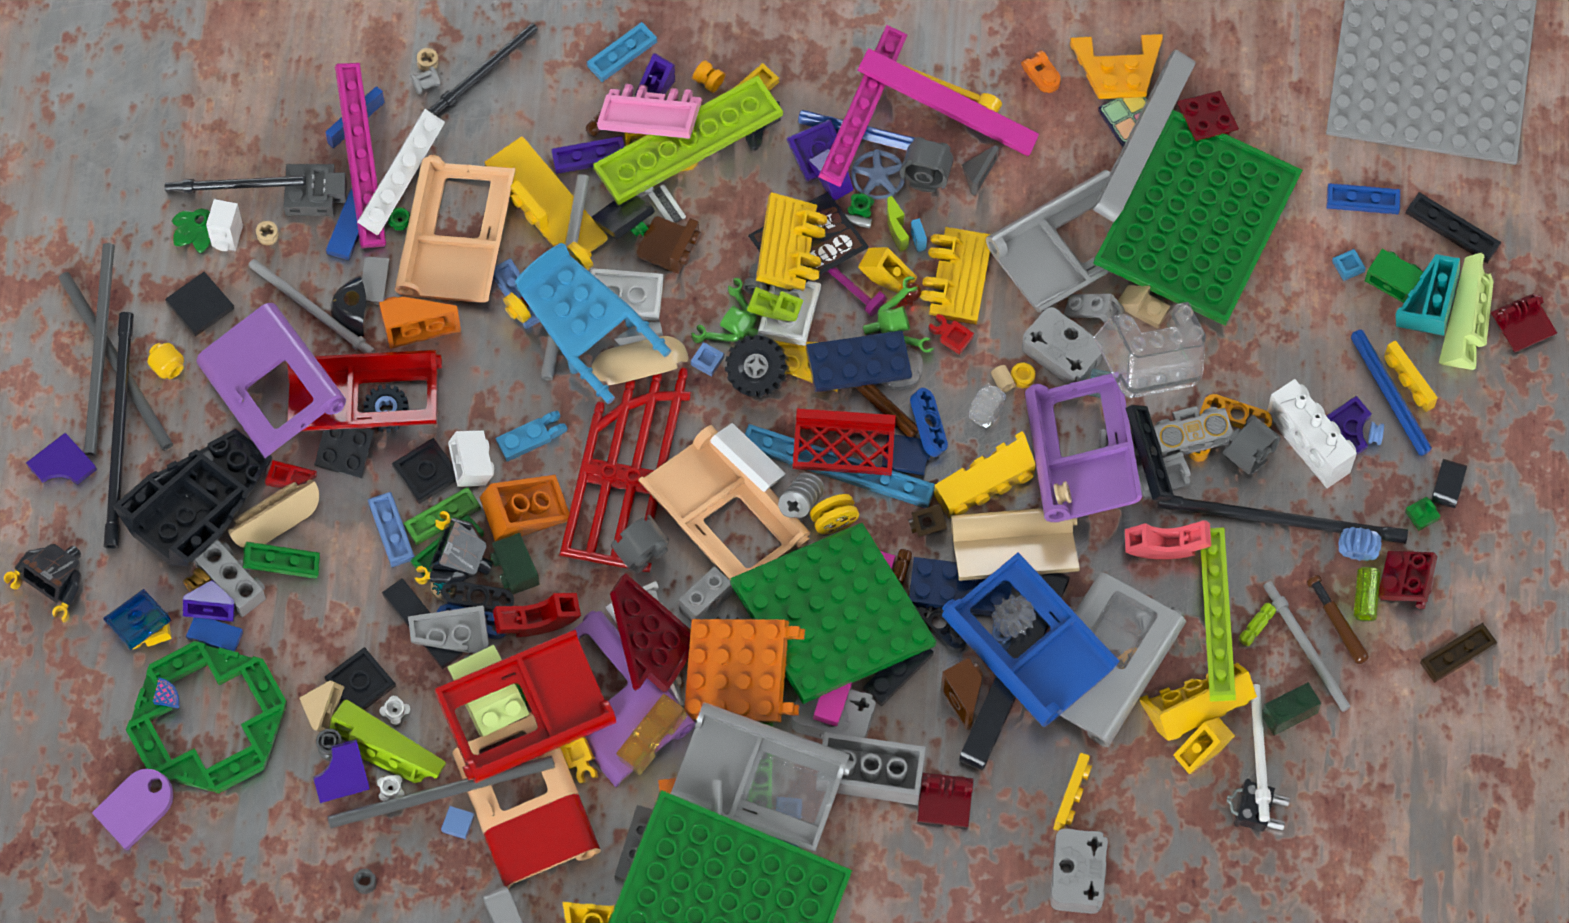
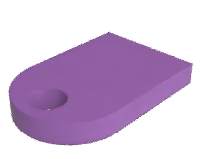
M138 770L131 774L110 794L92 814L124 849L129 850L171 807L173 801L172 785L165 775L156 770ZM160 779L162 782L161 790L157 793H152V782Z

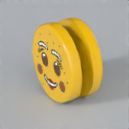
M839 494L826 498L816 504L810 511V517L815 522L814 526L817 533L826 535L851 526L859 518V512L857 507L854 506V500L851 495Z

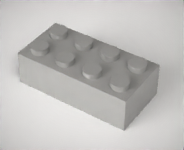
M824 732L822 745L849 754V760L853 761L849 775L843 774L837 790L838 794L918 805L926 747ZM821 773L817 774L816 790L826 792L830 782L828 776Z

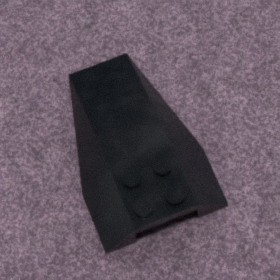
M234 429L207 443V447L199 451L196 449L190 452L188 457L177 462L175 460L168 464L164 470L149 474L114 505V509L131 535L169 565L189 566L224 534L272 461V456L269 455L265 458L254 442L237 429Z

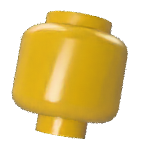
M168 342L163 344L157 343L151 347L147 362L158 377L173 379L183 371L184 357L173 344Z

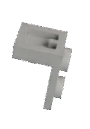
M1073 294L1068 298L1064 315L1068 318H1100L1110 330H1119L1125 308L1112 294Z

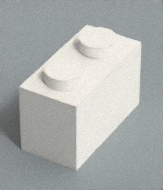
M214 199L206 224L212 247L220 251H236L243 228L238 204Z
M484 430L456 431L449 440L448 445L457 487L486 486L494 475V464L490 461V447L488 440L485 439Z

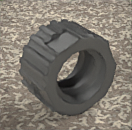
M360 869L353 876L354 888L359 893L370 894L377 885L376 876L371 870ZM365 877H369L371 880L367 886L359 884V881Z

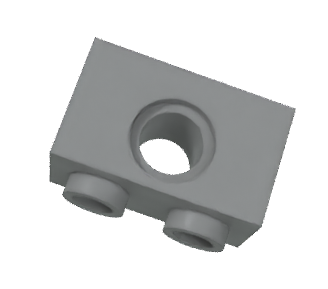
M714 566L679 599V611L691 622L692 619H706L733 594L730 580Z

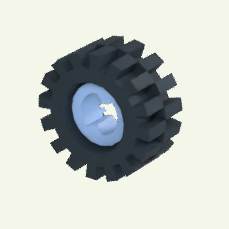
M386 384L385 389H382V385L378 386L377 391L374 388L371 389V395L367 394L365 396L366 401L363 403L364 413L382 412L380 407L390 404L393 406L391 411L409 410L408 400L402 390L399 392L397 386L391 389L390 384ZM399 426L378 427V431L383 432V429H386L387 433H390L391 428L394 427L395 431H397Z

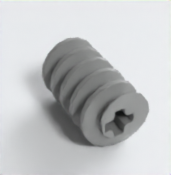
M800 473L779 499L778 506L781 513L789 518L806 516L824 493L825 486L822 480L812 473Z

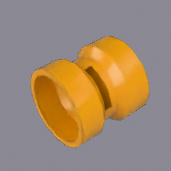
M706 60L698 65L692 76V80L698 84H704L705 88L711 93L717 91L725 79V73L719 69L715 70L712 64Z

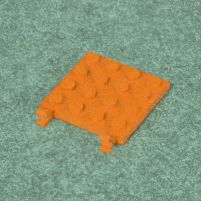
M692 619L684 707L686 713L693 721H697L701 707L705 702L764 723H781L782 715L798 716L799 705H794L792 702H783L788 639L804 640L805 629H800L799 626H789V621Z

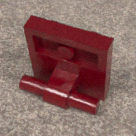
M1388 551L1377 596L1381 600L1416 601L1417 608L1425 609L1429 594H1431L1433 588V576L1438 556L1435 552Z

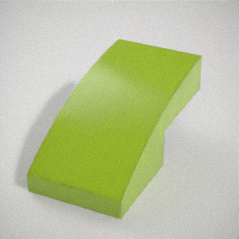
M890 196L887 198L888 227L895 245L902 252L909 247V236L902 227L904 225V213L894 198Z
M755 287L746 311L772 319L796 321L803 299L783 291L778 296Z

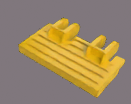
M773 192L770 193L767 202L756 281L788 290L794 288L804 291L806 284L804 279L812 281L819 279V271L800 265L821 266V258L810 254L811 237L818 239L825 237V229L812 224H827V216L816 212V204Z
M945 227L944 235L933 234L930 241L933 244L951 247L952 250L931 247L928 250L930 257L950 261L939 260L936 277H925L922 284L924 286L944 290V293L928 290L920 292L921 300L942 304L931 303L929 315L937 316V314H940L946 320L977 325L990 256L986 237L991 234Z

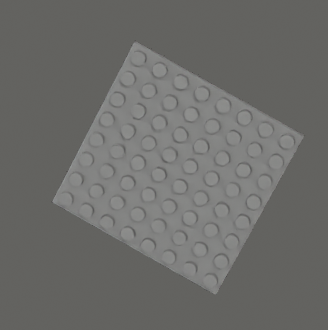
M1345 0L1326 135L1516 165L1536 0Z

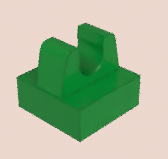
M1427 496L1408 506L1405 510V513L1418 531L1440 520L1441 517L1435 505Z

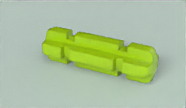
M1265 603L1260 612L1247 625L1246 630L1240 634L1239 641L1247 647L1250 646L1254 638L1267 625L1269 619L1274 616L1276 608L1270 603Z

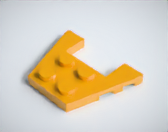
M1141 35L1142 55L1094 56L1092 37L1070 38V47L1075 51L1080 66H1083L1086 71V77L1098 99L1146 97L1162 45L1163 35Z

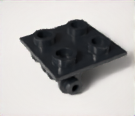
M368 428L323 430L314 465L362 478L370 446L373 447L375 437H373L374 430Z

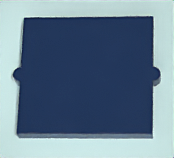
M894 434L892 470L924 476L926 463L930 461V455L924 450L921 439ZM883 456L881 467L887 468L888 460Z

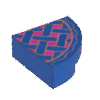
M159 678L153 699L154 704L179 708L180 699L176 688L169 681Z

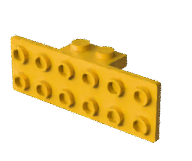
M521 136L484 162L485 166L515 168L513 184L510 185V198L517 208L520 207L523 210L529 223L535 225L553 247L560 243L565 244L574 196L525 138ZM584 209L578 244L580 246L584 245L592 252L605 243L608 237Z

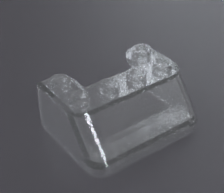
M1189 302L1174 306L1171 310L1172 318L1167 323L1168 328L1141 333L1132 317L1120 314L1111 316L1093 337L1123 394L1135 398L1195 386L1202 379L1206 335Z

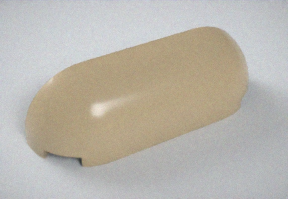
M658 336L660 339L664 338L665 344L671 349V353L667 357H664L658 350H654L652 343L646 339L601 352L592 364V373L600 381H607L608 385H615L674 370L677 368V363L680 361L687 362L689 357L685 346L679 340L670 336Z
M308 480L307 484L299 486L294 482L239 515L234 520L236 525L232 529H228L232 540L243 548L246 541L266 544L308 518L315 511L319 502V490L315 481Z

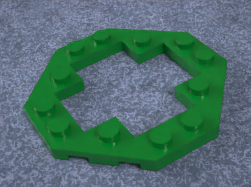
M194 641L149 664L143 687L139 691L134 705L135 709L131 720L128 722L126 732L146 769L162 773L169 781L221 793L265 770L287 706V701L264 659L240 655L239 652L220 647L217 649L206 646L205 643ZM208 665L218 685L242 674L263 713L241 723V727L251 746L206 769L195 748L171 760L151 721L173 710L172 707L156 705L153 702L159 678H163L172 684Z

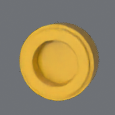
M1021 362L1012 368L1011 376L1016 387L1027 388L1034 383L1036 373L1032 365Z

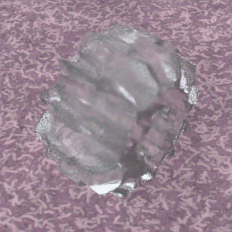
M989 384L982 386L971 403L969 419L979 426H992L1004 408L1006 393L996 386L993 387Z
M1011 594L1008 600L1002 598V603L995 605L996 611L991 614L995 628L1006 637L1011 635L1017 638L1019 633L1026 635V629L1033 628L1032 621L1036 619L1033 605L1021 595L1016 598V596Z

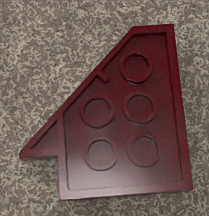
M625 573L610 592V597L632 687L635 691L638 690L647 678L662 692H666L670 689L689 658L691 629Z

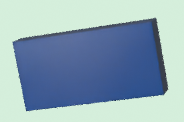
M193 618L186 638L191 641L205 643L206 646L217 649L220 647L236 651L243 634V629L213 619Z

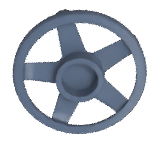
M875 149L863 154L856 160L852 166V182L861 194L870 196L873 199H886L900 191L905 182V179L903 181L901 178L899 185L895 188L888 179L889 175L901 170L903 163L895 155ZM873 156L872 168L859 167L863 160ZM881 156L890 158L897 165L883 167ZM856 173L869 177V181L863 190L856 181ZM882 185L890 192L881 196L869 194L875 186Z

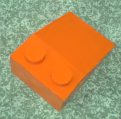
M404 296L398 298L389 297L379 302L383 326L390 349L461 331L458 309L455 305Z
M556 474L491 483L479 497L495 541L519 538L567 522L569 510Z

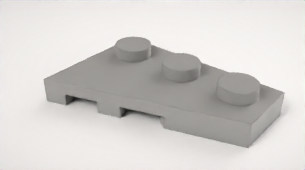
M484 606L408 616L410 637L413 644L472 654L489 647Z

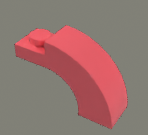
M1203 520L1177 528H1157L1145 523L1125 529L1126 553L1147 559H1179L1195 556V551L1211 547L1210 523Z

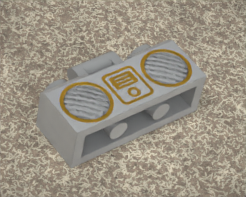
M1197 406L1172 412L1174 421L1164 419L1157 422L1154 426L1163 458L1179 452L1187 455L1232 442L1229 438L1233 430L1225 408L1217 409V407H1211L1204 410L1201 415Z

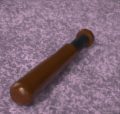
M1315 575L1308 579L1307 585L1313 588L1323 604V609L1355 663L1362 664L1366 662L1369 658L1367 651L1336 603L1331 600L1322 586L1321 577Z

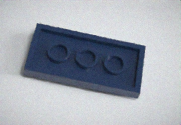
M903 331L806 344V353L815 392L912 378Z
M914 557L909 598L913 604H916V607L929 608V606H933V609H937V607L943 608L951 599L956 601L964 598L985 579L959 581L956 562ZM1003 581L970 609V612L972 614L1008 618L1012 585L1008 581Z

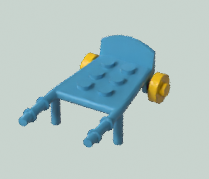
M573 241L566 247L565 244L560 243L538 257L515 280V284L520 298L512 292L503 298L507 306L505 310L512 319L515 320L517 318L521 323H525L531 318L527 307L531 308L566 357L570 372L572 374L579 372L581 374L580 378L582 380L585 379L597 392V397L601 396L607 404H610L615 397L608 390L609 386L603 385L592 373L593 369L591 367L588 368L579 359L583 353L623 320H625L628 328L636 326V331L642 333L652 343L653 349L658 350L664 357L671 353V349L665 344V339H660L649 327L648 321H644L631 306L588 271L594 264L590 258L592 254L584 245L580 246L577 242Z

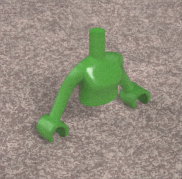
M906 277L903 280V288L891 300L879 308L877 322L863 326L865 335L878 331L888 333L910 330L904 306L896 309L891 308L896 306L909 292H914L918 289V287L908 288L907 286L910 280L915 279L914 277ZM904 336L905 344L920 347L926 353L934 351V348L928 350L924 348V343L932 339L923 338L920 340Z
M739 278L733 279V283L738 288L728 286V292L736 297L742 310L733 305L720 323V326L731 334L706 332L703 325H697V330L702 335L691 333L692 340L695 343H702L705 339L737 342L746 336L758 335V330L754 328L757 315L746 311L748 303L741 293L742 281Z

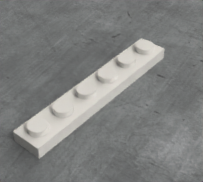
M426 109L421 113L357 223L376 235L381 232L420 166L422 159L426 156L445 123L443 120Z

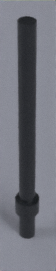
M531 23L451 91L447 90L442 94L440 100L429 108L428 111L436 116L444 108L452 106L457 101L456 98L537 32L538 27Z
M291 176L206 181L183 179V182H166L165 191H183L187 194L200 190L305 186L306 177Z

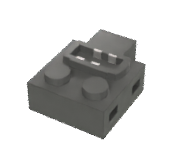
M286 164L285 177L305 176L306 185L285 186L283 206L285 216H334V203L346 202V174L336 173L334 164Z

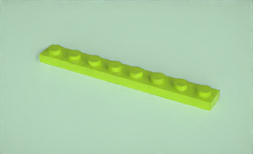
M1224 527L1210 528L1211 547L1201 549L1210 702L1236 700L1225 529Z

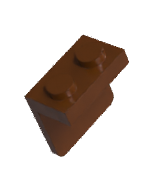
M660 216L654 217L636 251L637 257L679 274L683 265H687L693 246L697 245L700 240L699 221L690 218L686 227Z

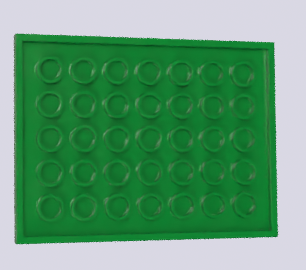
M1172 110L1123 210L1113 222L1093 264L1137 285L1150 286V291L1226 326L1303 170L1227 134L1195 141L1183 114Z
M661 790L608 923H833L852 870Z

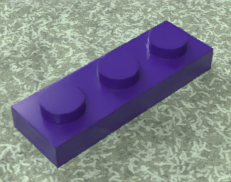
M622 136L553 148L551 151L556 174L593 168L594 163L624 148Z

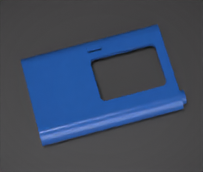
M1019 552L964 598L956 601L951 599L942 608L944 611L942 617L1043 727L1053 722L1119 664V660ZM1003 581H1008L1051 628L1047 634L1018 658H1012L970 612V609Z

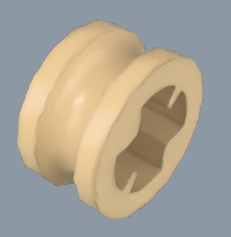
M424 48L418 52L417 66L421 71H428L431 66L434 69L437 68L438 54L433 49ZM424 57H426L427 59L432 58V62H430V63H429L428 61H424V62H423V58H424Z
M263 221L258 224L256 228L258 241L267 246L274 244L279 237L276 224L272 221ZM271 230L272 235L267 234V236L264 237L263 232Z
M1064 481L1062 485L1054 484L1058 505H1063L1065 501L1072 503L1067 481Z

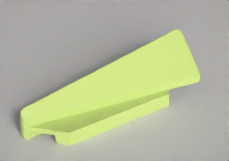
M1482 253L1468 256L1464 260L1439 359L1441 365L1471 370L1476 369V346L1487 345L1494 281L1491 273L1485 274L1483 259L1485 257Z

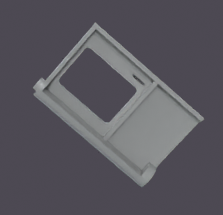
M1103 170L986 237V244L992 255L1036 311H1044L1046 308L1055 305L1110 273V271L1093 264L1095 257L1085 263L1080 262L1056 231L1057 228L1093 208L1110 174L1108 170Z

